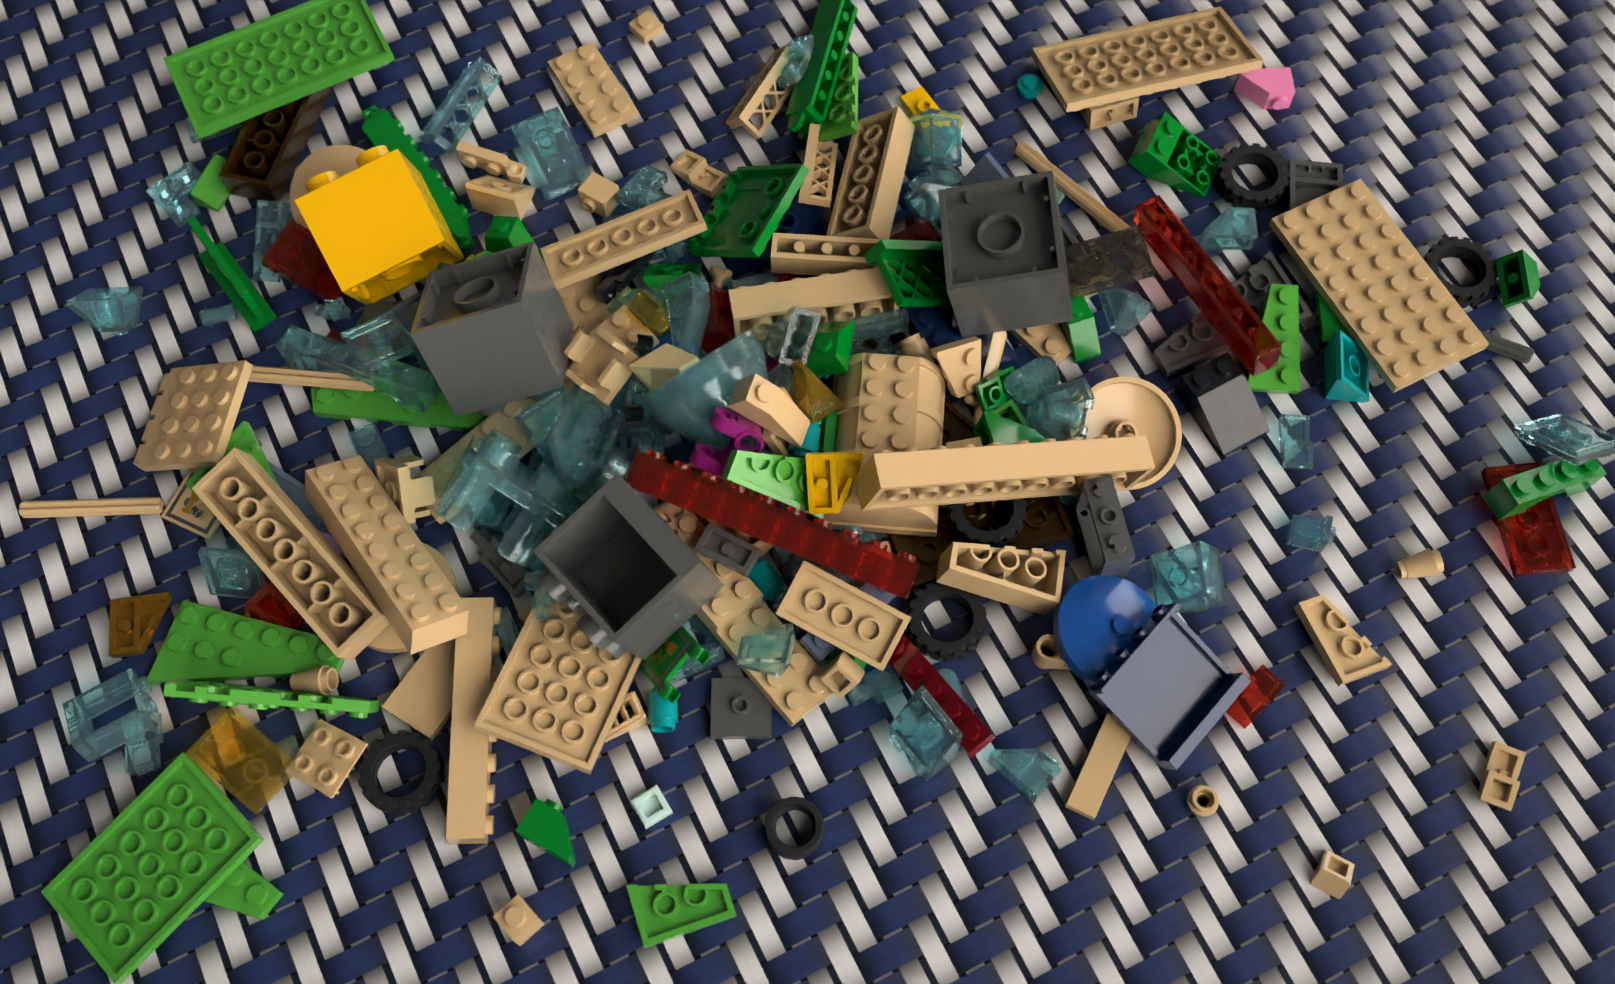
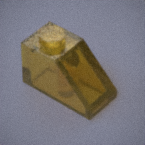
M641 289L625 312L643 330L651 331L654 335L662 337L677 316L678 308Z

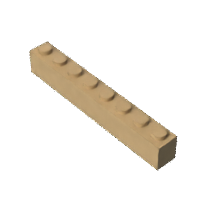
M494 597L461 598L469 609L467 634L455 638L446 840L449 844H488V835L494 833V816L489 815V803L495 802V784H490L491 772H496V754H491L492 742H497V737L475 729L474 724L500 674L499 665H495V654H500L501 638L496 636V625H501L502 609L497 607Z

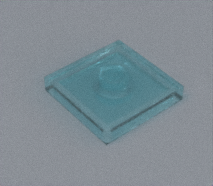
M392 311L340 333L342 340L366 374L418 351V347L411 335Z

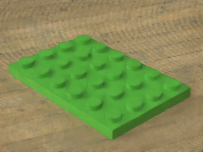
M182 752L41 893L114 984H122L264 839L191 755Z

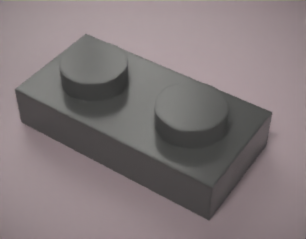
M710 523L694 547L697 553L745 577L749 576L762 553L760 548Z

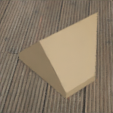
M665 343L628 365V367L652 394L698 364L700 360L695 355Z

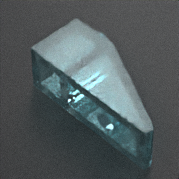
M258 200L253 280L281 281L296 234L297 223L289 203Z
M689 271L663 285L672 345L698 357L710 309V289L708 283L703 278Z

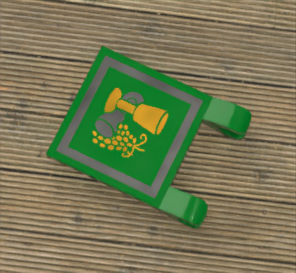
M681 626L646 660L642 659L639 668L656 687L659 696L669 699L674 704L681 696V693L669 681L689 656L693 660H698L702 665H705L711 658V655Z

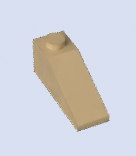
M756 373L736 381L727 407L798 448L802 447L811 421L779 387Z

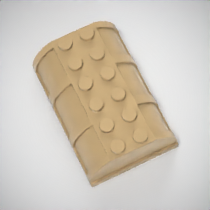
M858 353L850 356L849 372L834 374L831 407L837 409L834 452L865 451L864 459L858 470L859 472L873 453L879 450L887 449L891 452H902L908 448H919V451L942 446L946 379L943 378L939 370L940 367L928 359L916 356L879 353ZM854 479L839 513H825L823 519H821L820 528L936 537L939 505L861 511Z

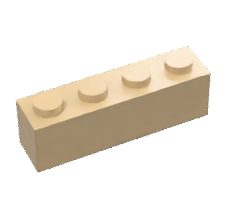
M773 233L771 272L819 276L825 273H844L852 269H871L877 265H868L864 254L881 239Z

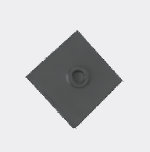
M711 678V739H772V704L750 678Z

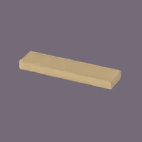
M1108 712L1065 805L1066 808L1093 821L1131 738Z

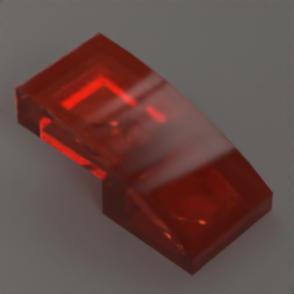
M1263 664L1249 678L1251 682L1226 711L1244 729L1286 686L1281 679Z

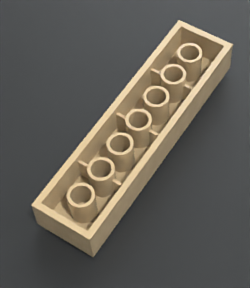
M234 447L192 488L336 657L353 660L390 624L360 577L251 454Z
M361 455L305 470V496L409 653L412 655L467 634L469 609Z

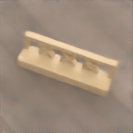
M789 44L773 52L725 122L731 129L743 126L755 140L761 138L793 90L803 60ZM790 59L799 67L795 73H789L788 61ZM777 78H783L785 88L783 91H777ZM765 96H771L772 108L770 110H765L763 98ZM752 114H759L760 126L758 129L749 121Z
M810 123L804 165L809 172L800 188L798 203L830 208L838 144L818 141L820 125ZM820 151H826L829 153L822 154ZM824 164L826 167L820 168L818 165ZM822 178L824 182L819 183L815 179ZM819 192L823 196H816L811 194Z

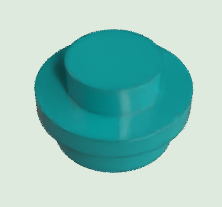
M1033 74L1021 76L1017 83L1020 95L1027 99L1035 98L1042 91L1043 87L1042 80Z

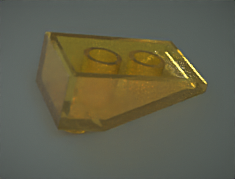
M230 706L185 753V755L256 815L293 777L285 772L293 759L235 706Z

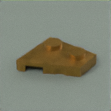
M169 592L110 599L109 655L113 659L144 655L172 601V595Z

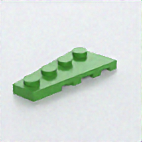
M854 52L844 55L826 120L820 125L818 141L826 142L858 133V57Z
M1270 284L1267 287L1260 316L1259 331L1256 333L1253 357L1250 358L1247 381L1252 392L1298 394L1301 392L1298 285Z
M731 450L721 478L809 514L806 458ZM810 514L814 517L823 519L824 514Z

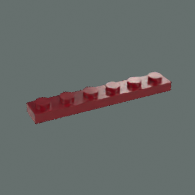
M903 633L888 662L972 758L995 739L994 735Z

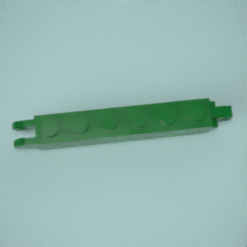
M850 0L820 1L786 112V116L789 118L788 129L791 132L798 131L797 137L801 142H806L808 139L810 123L821 125L826 120L858 8Z
M375 105L362 111L361 113L365 120L362 130L366 134L371 148L385 145L389 152L398 149L421 173L459 248L463 250L470 249L473 245V239L469 234L470 226L467 219L470 218L467 209L462 203L460 205L456 203L455 200L457 198L449 186H443L441 175L436 168L431 170L429 167L430 162L425 153L416 150L418 147L412 136L403 133L405 130L397 117L393 119L387 110L382 112Z

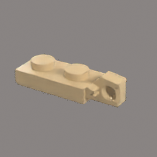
M460 141L456 147V152L461 162L469 168H482L492 175H505L509 177L510 181L523 183L528 172L527 165L509 160L507 155Z

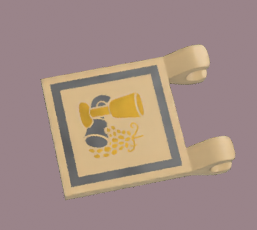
M190 468L161 517L203 538L211 540L221 522L204 502L185 485L199 469Z

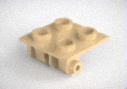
M320 719L285 772L332 799L335 794H339L338 790L345 779H349L350 775L348 774L350 771L355 770L354 765L365 752L364 750L368 744Z

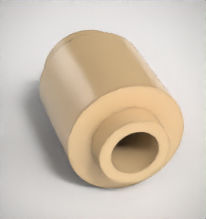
M919 333L898 342L901 347L899 351L902 356L923 357L935 362L925 339H921Z

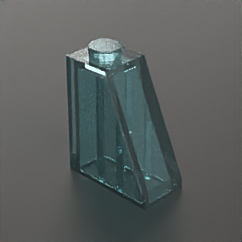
M792 306L770 326L762 354L777 362L804 370L822 314Z

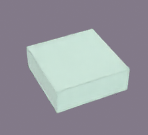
M657 785L630 800L646 829L673 813Z

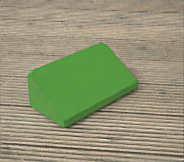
M217 154L213 156L190 192L197 205L218 212L230 195L219 176L227 160Z

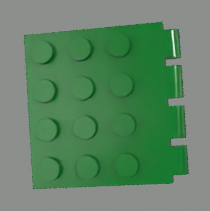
M804 164L744 166L738 167L736 171H731L722 186L723 189L718 192L712 202L711 210H708L703 217L708 230L692 236L686 248L694 257L759 258L764 252L770 237L777 230L784 213L791 206V201L797 191L802 187L809 170Z

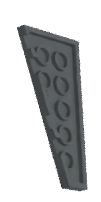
M1271 251L1264 255L1263 259L1256 265L1250 267L1239 280L1234 281L1213 299L1202 312L1191 318L1188 324L1180 331H1176L1154 350L1152 357L1165 378L1255 341L1256 333L1259 331L1261 323L1260 316L1267 287L1270 284L1292 285ZM1299 295L1300 324L1309 320L1312 313Z

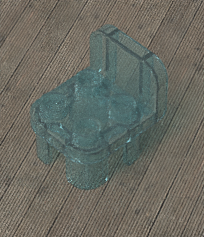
M492 428L485 439L476 435L472 436L462 451L459 459L461 465L439 496V501L434 509L453 526L460 530H467L471 527L495 489L517 503L502 524L501 530L505 536L499 543L498 552L511 562L522 567H528L536 555L533 552L536 547L615 474L618 473L622 478L624 477L630 464L626 451L609 442L598 455L573 494H571L572 489L568 486L571 478L567 474L543 460L536 470L532 469L519 460L521 456L518 453L522 447L509 436Z

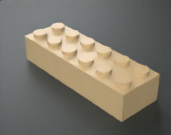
M899 106L858 120V133L852 134L826 236L873 239L890 238L915 129L913 123Z
M878 266L864 270L852 269L837 274L825 273L811 278H794L784 282H767L758 286H740L736 289L728 290L736 347L797 338L800 336L801 325L853 320L855 322L854 329L898 322L899 307H897Z

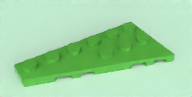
M428 366L376 375L377 385L375 391L324 387L311 388L313 412L316 417L344 420L357 418L366 419L367 422L374 423L387 421L395 425L425 428L447 427L455 431L472 430L486 419L485 416L479 415L477 411L456 417Z
M214 681L165 683L163 696L189 698V702L208 703V701L219 702L218 705L222 706L249 705L248 708L258 710L287 706L290 707V710L308 712L309 708L320 709L319 713L338 715L339 711L349 712V717L368 718V713L379 712L380 700L332 694L321 695Z

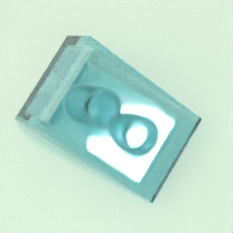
M558 106L510 126L515 144L545 201L579 188L580 183L589 177L590 172Z
M923 685L916 690L891 723L889 731L891 735L889 740L898 752L903 750L910 759L908 764L917 776L923 775L927 781L956 759L963 736Z

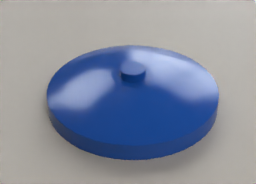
M1094 575L1080 580L1064 593L1060 599V604L1057 605L1055 610L1053 631L1060 655L1074 674L1092 686L1094 684L1093 678L1103 669H1107L1113 662V655L1132 641V633L1140 626L1146 625L1151 619L1149 615L1157 607L1156 604L1141 588L1117 576Z

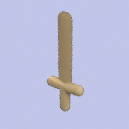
M1006 331L993 333L982 379L999 369L1007 338ZM970 394L964 396V402L975 407L972 422L976 425L983 412L978 396Z

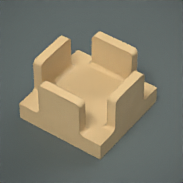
M600 326L593 336H589L582 331L577 333L564 351L567 357L574 360L564 374L579 387L592 393L603 403L609 405L633 373L628 365L637 361L640 357L606 328Z
M408 455L394 459L387 457L374 459L377 480L408 524L416 523V518L431 515L430 509L424 506L435 503L433 478L429 475L412 478L410 469L424 465L423 458Z

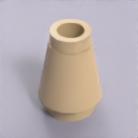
M1428 548L1395 562V568L1400 579L1437 577L1438 573L1444 572V563L1437 549L1431 551Z
M328 665L293 673L290 677V687L293 691L328 695L330 692L336 691L339 684L337 670L330 668Z

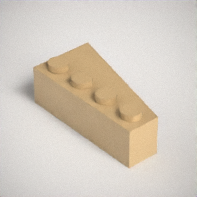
M953 542L940 555L936 582L1045 616L1060 604L1066 550L1048 552L1043 551L1041 548L1022 550L1016 549L1015 546L996 548L990 547L988 544Z

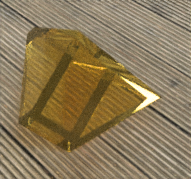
M800 359L795 361L792 399L811 423L814 424L841 408L843 402Z

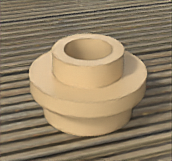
M1198 785L1189 791L1187 805L1195 815L1207 817L1217 810L1219 798L1217 793L1209 786ZM1197 798H1205L1207 801V806H1200L1197 802Z

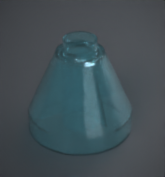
M752 329L681 371L645 395L642 400L656 420L692 444L703 443L720 450L728 443L731 436L714 429L710 425L709 419L718 406L732 410L727 405L737 380L756 373L769 381L764 348ZM748 435L743 437L742 440L747 441L753 439L754 437ZM763 440L764 447L761 453L774 454Z

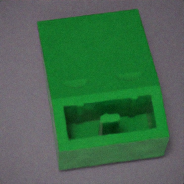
M1163 112L1145 125L1128 163L1147 178L1204 198L1222 157L1169 114Z

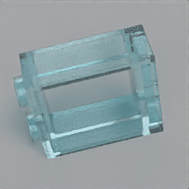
M129 668L63 703L72 747L89 763L158 726L155 716L158 708L149 695L152 687L144 675L139 677L132 668ZM133 697L135 698L137 709L94 731L91 719Z

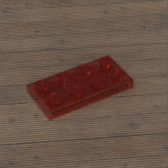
M1532 462L1485 467L1481 471L1486 491L1488 492L1502 479L1541 467L1542 463ZM1553 496L1508 518L1498 520L1495 516L1514 578L1571 572L1576 568Z

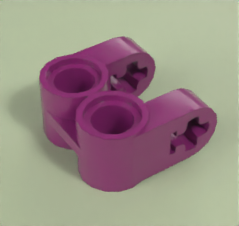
M718 406L711 415L709 423L717 431L731 436L728 443L720 450L703 443H697L689 456V460L696 467L722 477L732 449L761 453L764 447L761 426L737 412ZM748 435L754 437L751 440H742L743 437Z

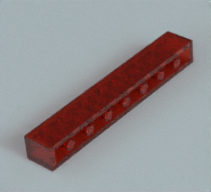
M1157 195L1137 204L1134 227L1252 377L1276 367L1282 345L1161 196Z

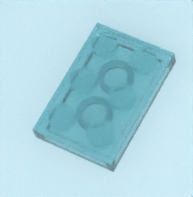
M1564 413L1514 425L1515 437L1526 441L1529 445L1546 450L1548 454L1561 457L1573 465H1582L1586 461L1596 458H1608L1611 454L1615 453V435Z

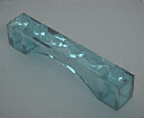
M292 325L275 345L289 367L304 370L331 371L350 376L378 389L400 405L423 413L427 411L439 393L429 371Z

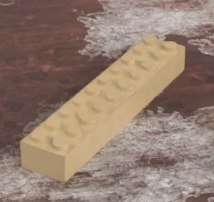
M1128 433L1116 438L1100 435L1086 440H1082V437H1073L1066 441L1045 439L1039 443H1029L1027 440H1022L1011 445H1002L1001 442H994L981 447H975L974 444H965L958 448L947 449L946 446H937L930 450L919 451V448H908L902 452H891L884 449L873 453L855 476V483L861 511L1074 495L1078 494L1082 480L1112 475L1116 491L1129 490L1155 469L1147 437L1134 436V434Z

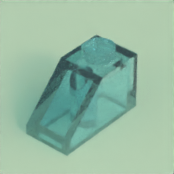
M1227 208L1203 231L1198 243V250H1251L1258 236L1254 208Z
M1038 748L994 749L987 761L1033 803L1054 782L1062 770L1058 766V760L1049 752L1043 753Z

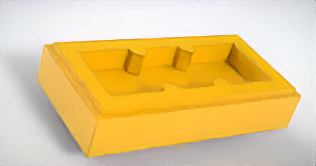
M922 86L900 96V103L925 135L928 134L932 125L938 128L941 125L949 126L948 118Z

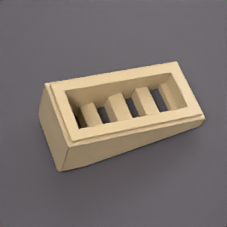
M635 691L626 694L619 709L624 722L619 724L615 718L613 728L610 729L605 742L648 723ZM629 706L632 707L635 716L631 718L626 711V708Z

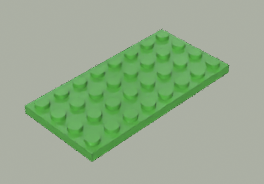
M311 0L164 58V61L199 139L395 61V58L365 0Z

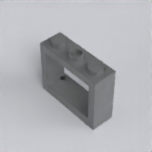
M1112 475L1082 480L1073 506V512L1091 575H1112L1125 579L1135 558V553ZM1081 512H1085L1087 516H1082Z

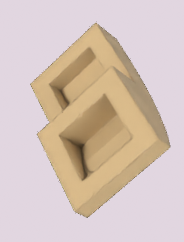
M687 149L670 165L671 170L676 175L711 198H714L723 189L722 186L728 177L727 174L708 166L704 157Z
M1492 741L1482 773L1478 799L1511 811L1521 783L1517 779L1526 753L1497 741Z

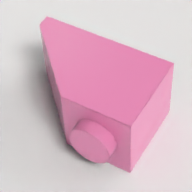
M1290 67L1263 68L1252 70L1248 73H1239L1233 85L1236 92L1262 109L1280 110L1289 108L1295 94Z

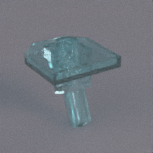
M231 534L225 538L226 549L200 547L197 553L210 595L254 599L265 590L267 581L264 572Z

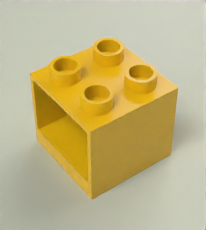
M385 145L370 148L355 159L359 167L358 169L340 178L336 171L318 174L305 183L304 186L308 194L294 200L341 291L365 305L377 303L427 278L429 272L448 267L464 259L421 173L398 149L389 152Z

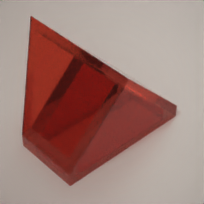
M272 581L266 582L245 603L246 617L295 630L305 621Z

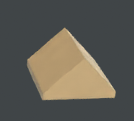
M491 175L479 177L465 184L473 209L497 216L519 217L521 221L535 193V187Z

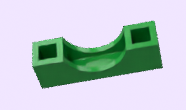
M1588 450L1502 479L1483 497L1497 519L1502 520L1519 514L1536 503L1556 494L1562 493L1565 498L1586 491L1607 473L1592 451Z

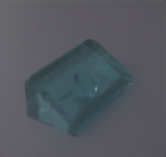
M717 640L702 645L711 655L708 662L702 665L698 660H693L689 656L670 680V683L679 682L724 660L725 656L722 645Z

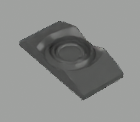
M1290 159L1287 170L1290 171V178L1285 192L1287 211L1343 187V164Z

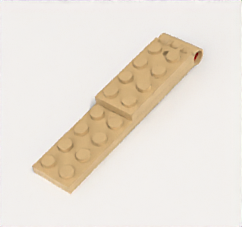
M675 495L654 507L653 509L725 585L695 614L790 727L833 696L834 693L818 679L823 670L762 600L763 593L751 579L695 551L694 547L706 527L687 505L684 506L683 502Z

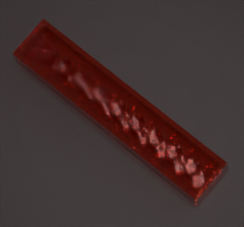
M647 449L646 454L637 451L625 480L633 489L902 598H908L920 565L915 563L917 557L903 551H899L898 555L887 552L888 545L871 539L870 544L859 540L860 534L843 528L841 533L831 529V522L815 516L813 521L803 518L804 511L789 505L786 506L785 510L776 507V500L759 494L757 499L748 496L750 490L732 482L729 487L721 485L723 479L703 471L701 476L694 474L696 468L678 460H675L673 465L667 463L668 457L653 450Z

